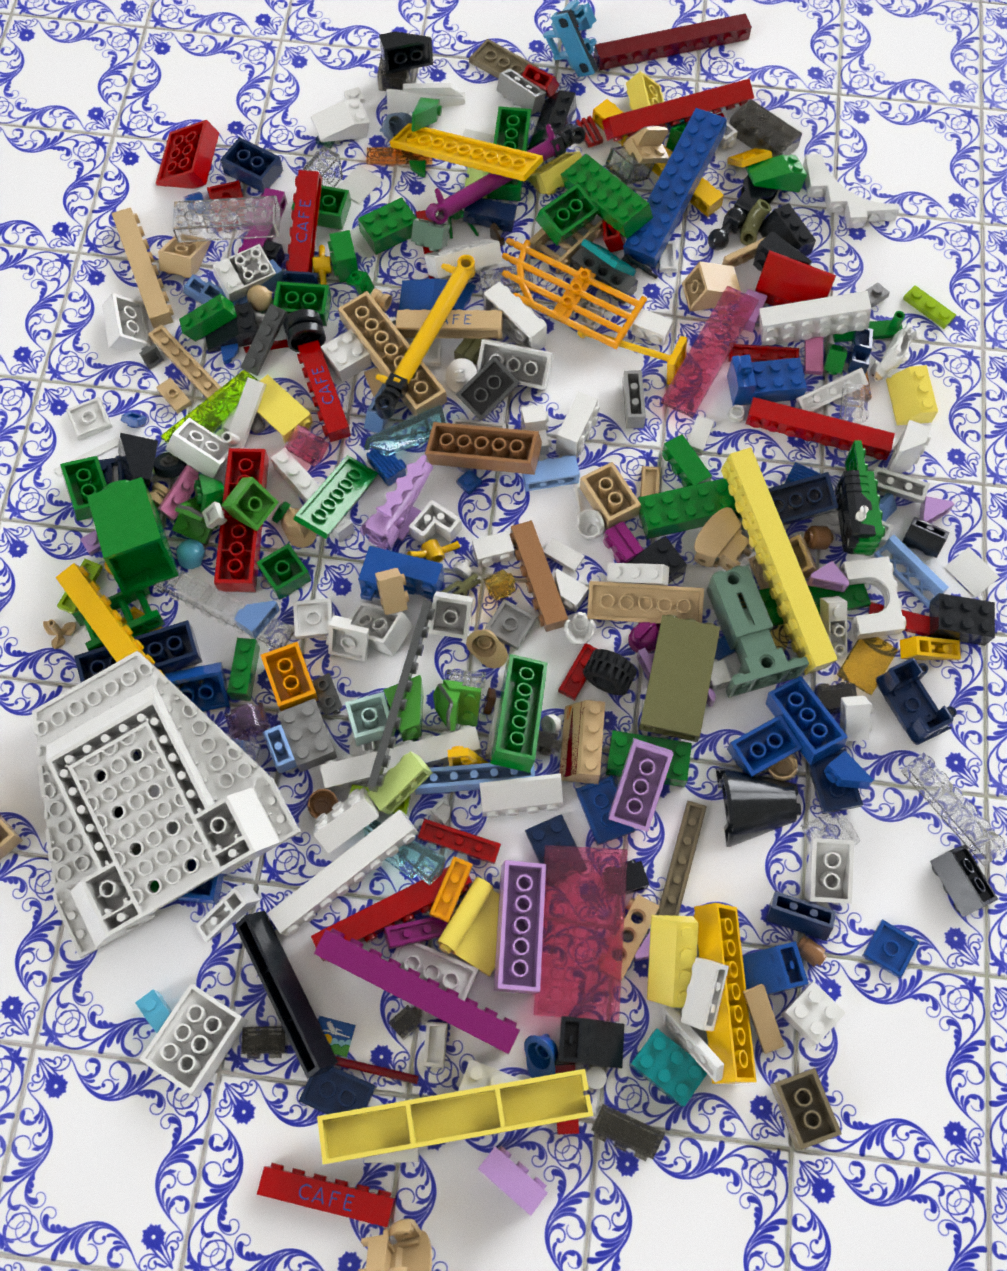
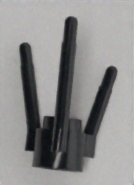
M626 254L621 259L634 269L638 267L655 279L658 278L650 268L635 260L630 254Z

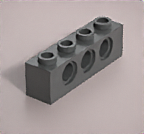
M584 246L571 257V268L577 271L580 267L587 268L596 274L594 279L629 296H632L637 291V279L614 269ZM612 296L616 301H620L623 304L626 303L625 301L615 296Z

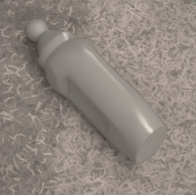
M256 413L251 427L255 434L265 430V425L258 413Z

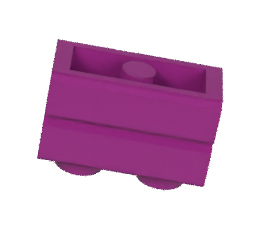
M624 521L609 528L604 533V545L607 549L611 548L614 552L613 556L617 563H628L644 550Z

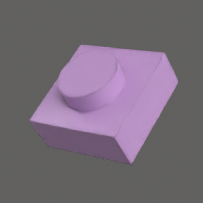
M96 530L80 538L90 556L101 550Z

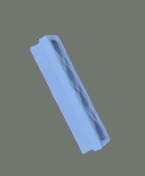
M892 535L886 544L874 553L876 558L883 557L881 553L886 549L892 554V559L889 560L894 567L893 575L927 608L930 606L931 600H928L923 595V590L930 591L935 597L939 593L944 594L949 588L895 535ZM896 564H902L906 568V572H899L896 569ZM909 577L917 578L919 586L912 585L909 582Z

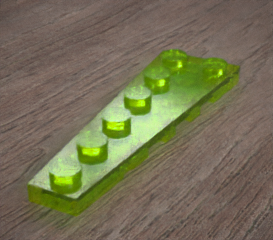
M245 369L163 433L161 439L168 444L172 434L188 418L214 433L238 406L247 378L257 379Z

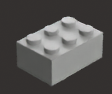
M315 698L277 713L300 772L321 765L328 760L338 758Z

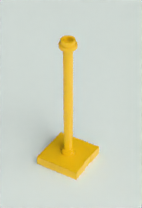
M579 331L577 332V335L580 336V338L584 339L585 336L589 337ZM604 335V336H606V337H608V338H610V339H612V340H615L614 337H610V336ZM680 336L671 355L623 340L619 347L666 361L667 384L674 386L687 359V337Z

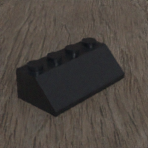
M559 90L545 100L528 150L544 142V138L548 136L546 132L547 124L551 125L554 134L562 132L565 126L571 124L576 110L575 92Z

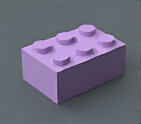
M501 1146L499 1149L494 1147L478 1170L531 1216L548 1194L544 1190L547 1185L537 1176L534 1179L527 1175L529 1169L520 1161L517 1164L509 1159L512 1154Z

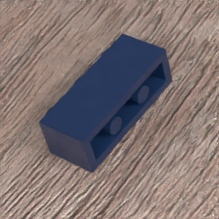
M481 198L464 208L463 222L490 228L491 224L496 223L501 231L512 232L517 205Z
M775 891L770 901L765 921L827 941L833 930L837 911Z

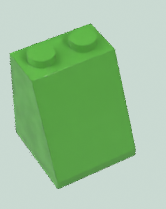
M420 675L411 679L413 681L412 690L410 693L407 692L405 698L408 700L407 707L400 715L402 723L398 731L403 742L407 740L415 742L422 736L424 689ZM398 684L383 689L389 710L391 709Z

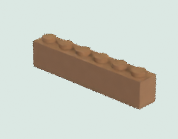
M530 520L511 526V533L509 535L512 544L516 548L514 554L516 560L521 562L520 571L522 576H526L528 581L526 588L528 593L533 595L532 604L534 610L538 609L540 626H544L546 632L564 627L568 617L533 521Z

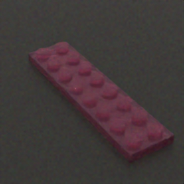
M727 285L663 396L661 404L691 418L694 417L757 307L759 299Z

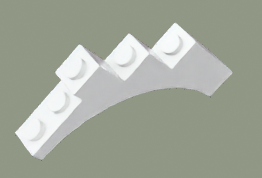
M822 154L805 155L802 166L807 173L805 185L808 198L824 197L827 213L844 212L847 228H863L865 222L896 220L900 211L899 204L875 202L852 193L832 176Z

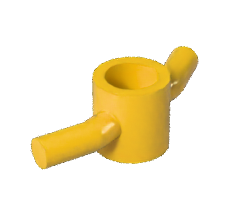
M324 245L319 246L318 257H313L314 273L319 274L321 285H327L326 274H332L330 256H325Z
M431 539L421 545L422 551H408L407 555L426 558V560L439 563L445 558L444 553L460 548V545L456 541L440 546L437 539Z

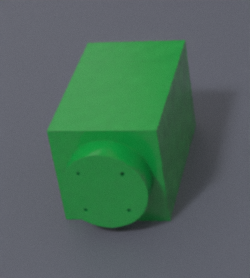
M142 477L131 481L119 480L105 486L102 491L87 496L103 558L123 595L179 576L160 514Z

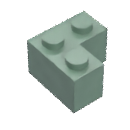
M416 218L413 220L411 241L415 242V245L429 247L430 251L439 252V250L447 246L450 224H437L433 221Z

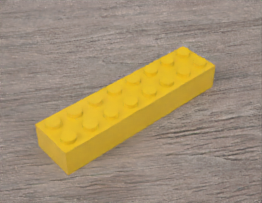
M720 903L694 906V918L699 923L698 958L712 960L729 966L714 1031H706L707 1046L724 1063L723 1078L716 1083L712 1079V1084L755 1083L757 1080L749 1010L742 992L746 990L737 907Z

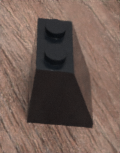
M120 433L118 454L125 478L131 481L142 477L149 491L158 440Z

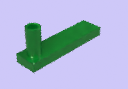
M896 311L892 320L870 321L868 328L873 329V340L893 338L898 331L903 329L904 312ZM854 331L844 334H832L834 343L852 341Z

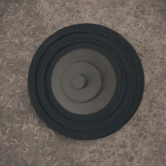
M166 452L155 458L153 468L160 477L174 478L181 474L187 463L173 456L170 452Z

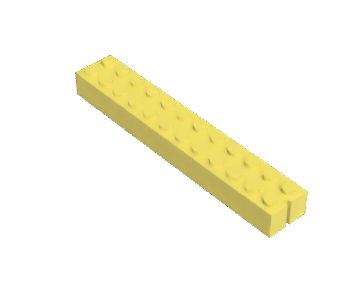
M750 447L731 453L722 466V475L724 479H727L729 493L735 499V508L741 514L743 528L749 534V543L755 549L757 563L761 564L763 569V578L770 586L771 598L776 601L777 613L784 621L785 633L790 636L792 641L791 648L799 658L807 657L809 665L804 671L805 675L825 669L838 659L753 450Z
M585 1069L317 1116L322 1165L592 1117L593 1110L590 1094L585 1096L583 1094L584 1091L589 1090Z

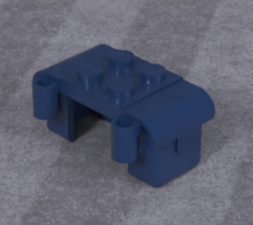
M910 658L876 677V684L911 741L915 745H920L952 729L949 725L953 722L957 711L952 706L946 707L944 705L940 710L937 708L920 681L928 672V666L925 663L918 664L915 658Z

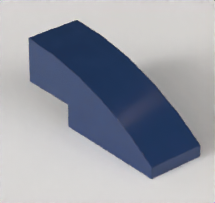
M868 328L862 331H854L847 372L851 373L862 368L864 374H866L872 351L873 329Z

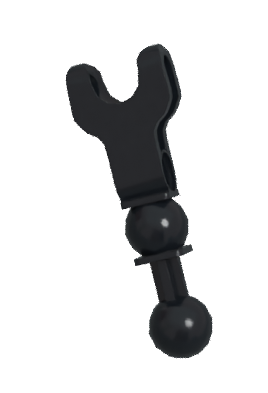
M747 175L743 181L741 196L734 204V207L728 210L724 216L723 227L710 232L708 236L709 246L717 251L726 248L729 243L728 235L731 232L735 234L738 232V228L742 227L748 213L757 200L762 199L770 205L775 199L778 189L754 186L749 175Z

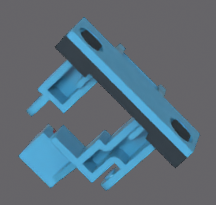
M572 0L562 11L555 12L551 16L553 30L545 32L543 37L547 40L552 50L554 60L567 59L571 69L575 70L578 77L593 75L598 70V67L591 53L594 51L593 47L597 41L595 38L591 40L588 38L583 39L579 30L592 28V25L597 20L589 3L578 5L579 0ZM553 38H560L566 51L559 52Z

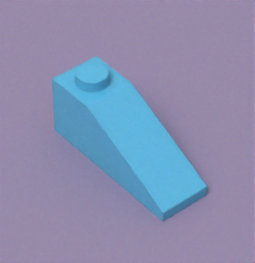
M153 989L135 1002L148 1023L158 1033L172 1012L160 992Z

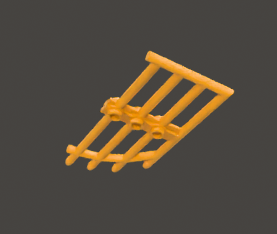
M507 238L506 243L520 250L518 258L507 253L502 254L504 260L517 266V275L511 274V272L506 270L502 272L505 278H509L511 281L519 284L524 296L518 293L513 294L518 296L523 304L617 350L646 303L647 298L641 296L637 300L594 279L596 274L587 268L580 267L577 271L530 248L531 242L529 240H525L524 244L514 241L512 238ZM526 254L573 276V280L569 284L524 262ZM524 270L566 291L560 297L524 279ZM592 285L635 307L630 314L587 293L586 290ZM529 289L556 302L557 305L554 310L535 302ZM583 298L626 319V322L621 327L578 306V303ZM574 311L617 332L618 335L615 340H612L569 319Z

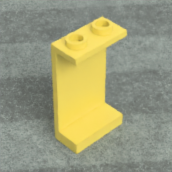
M267 374L260 380V382L267 385L257 413L282 435L284 443L287 445L289 442L294 441L301 432L310 428L313 423L312 416L308 410Z

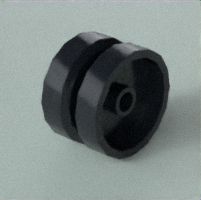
M301 309L290 313L284 319L283 326L287 344L291 350L299 352L298 346L317 340L320 347L326 342L322 318L318 312L310 309Z

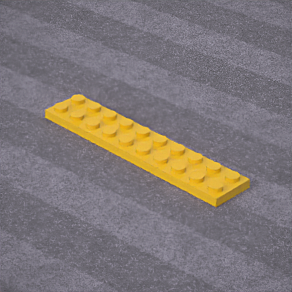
M408 123L389 141L392 148L524 182L543 163L542 155L424 127L414 132L412 131L411 123Z

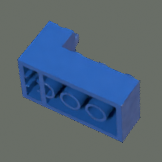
M750 355L732 356L727 380L733 406L750 405L753 397L771 402L796 400V398L805 394L807 386L800 358L751 362Z
M369 546L358 578L361 599L372 601L373 598L380 599L375 573L398 568L400 574H404L406 585H403L404 591L407 590L408 594H419L424 598L433 599L436 591H441L444 582L442 563Z

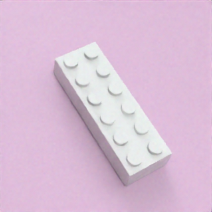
M868 290L760 308L759 331L762 346H772L777 343H790L795 340H808L814 337H826L832 334H844L846 332L868 329L871 315Z

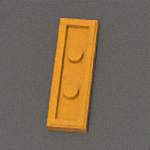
M455 856L453 857L430 910V916L449 923L473 867L472 863Z

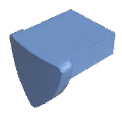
M886 493L880 499L879 508L883 512L882 521L884 522L897 510L894 496L890 493Z

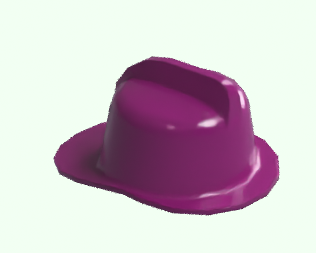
M639 622L629 634L628 643L630 648L636 653L643 648H646L648 653L655 650L660 624Z

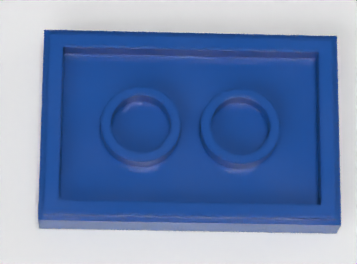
M613 776L599 780V784L590 783L575 789L597 846L635 832L634 827L609 820V812L617 790Z

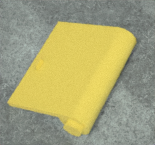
M479 877L475 878L437 943L440 945L438 948L444 953L450 954L451 952L490 977L495 969L499 893L493 890V886L489 882Z

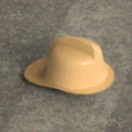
M289 507L281 519V526L287 539L295 547L304 548L310 546L316 539V533L294 521V516L300 509Z
M487 629L477 630L467 637V649L483 665L494 669L500 668L506 663L508 658L507 649L492 631Z

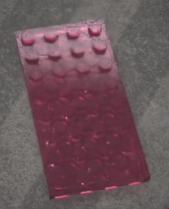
M545 845L544 864H546L541 982L540 992L535 993L534 1016L559 1018L566 1016L620 1022L628 849Z

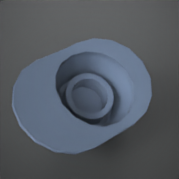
M404 112L391 113L386 116L379 131L383 132V135L391 140L408 123L412 124V117Z

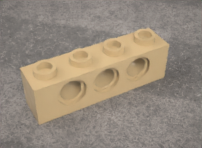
M637 894L635 899L631 897L626 906V909L629 910L626 917L621 916L616 926L619 928L617 935H611L607 946L610 947L607 954L602 953L597 962L600 965L599 972L621 983L651 925V915H656L660 907L659 905ZM634 914L640 915L642 923H633L631 916ZM625 932L630 933L633 937V940L629 943L624 942L622 939V934ZM614 951L621 952L623 960L615 961L612 958V953Z

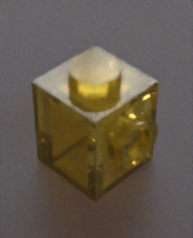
M503 569L483 579L489 595L496 601L506 598L516 591L514 587L516 582L511 573L508 574Z

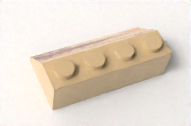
M584 700L565 706L559 770L561 781L599 784L605 702Z

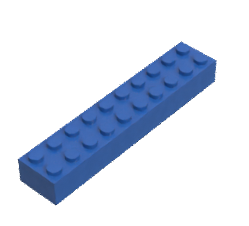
M695 108L647 200L650 204L653 218L626 240L623 246L624 256L630 254L638 262L654 269L656 268L661 255L726 132L727 118Z

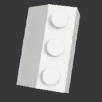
M112 293L102 304L109 348L128 352L142 349L146 345L151 346L143 303Z
M188 418L172 434L165 450L202 474L214 479L228 460L229 448L235 447L223 442L220 437Z
M909 420L894 447L887 470L900 474L910 470L913 464H917L931 440L932 435H929L931 427Z

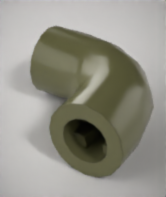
M762 199L757 200L748 213L740 232L742 244L748 246L756 242L758 230L771 211V206Z

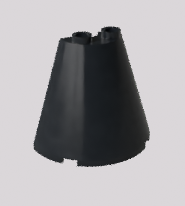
M721 767L715 769L718 788H722L727 820L724 826L726 847H732L796 822L797 816L801 815V805L797 803L796 796H798L797 784L759 775L751 777L745 772Z

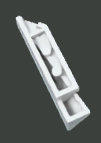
M453 83L403 84V90L387 89L388 115L391 113L413 112L420 97L440 99L442 108L466 104L465 92L458 91Z

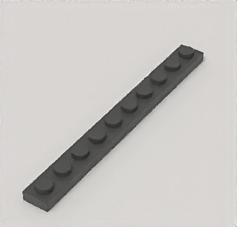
M424 600L367 784L369 791L377 792L378 788L382 787L385 775H383L385 767L388 768L391 759L389 751L390 748L393 749L395 746L396 737L394 735L396 729L399 730L402 723L400 715L407 707L408 700L405 698L407 692L410 693L412 690L413 681L411 679L412 675L416 674L419 663H417L418 656H422L424 650L423 639L428 637L429 627L427 625L429 620L432 621L435 609H432L431 601Z

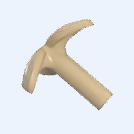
M53 619L43 621L47 634L56 635L51 641L54 649H59L65 644L66 641L63 635L71 636L76 629L75 622H68L61 629Z

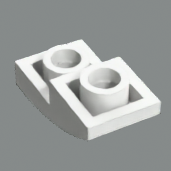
M591 302L586 306V310L603 317L606 310ZM584 316L578 322L583 326L586 325L593 331L596 330L599 324Z

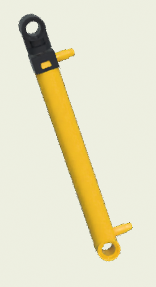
M465 254L460 256L456 267L444 263L441 265L442 269L452 273L394 374L391 373L389 377L380 374L376 375L375 378L386 385L383 393L375 399L376 412L381 419H389L394 415V408L400 398L403 399L409 389L408 384L469 279L475 276V260L471 255Z

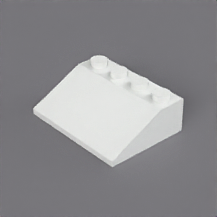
M191 983L139 1060L188 1094L199 1097L248 1023V1020Z

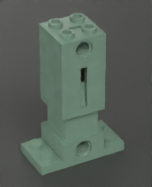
M738 565L729 571L724 572L720 570L715 572L710 579L706 591L730 650L735 649L741 664L738 674L733 676L726 689L728 698L801 676L809 665L807 657L799 658L797 656L787 661L783 649L776 648L770 633L773 624L749 565L743 567Z

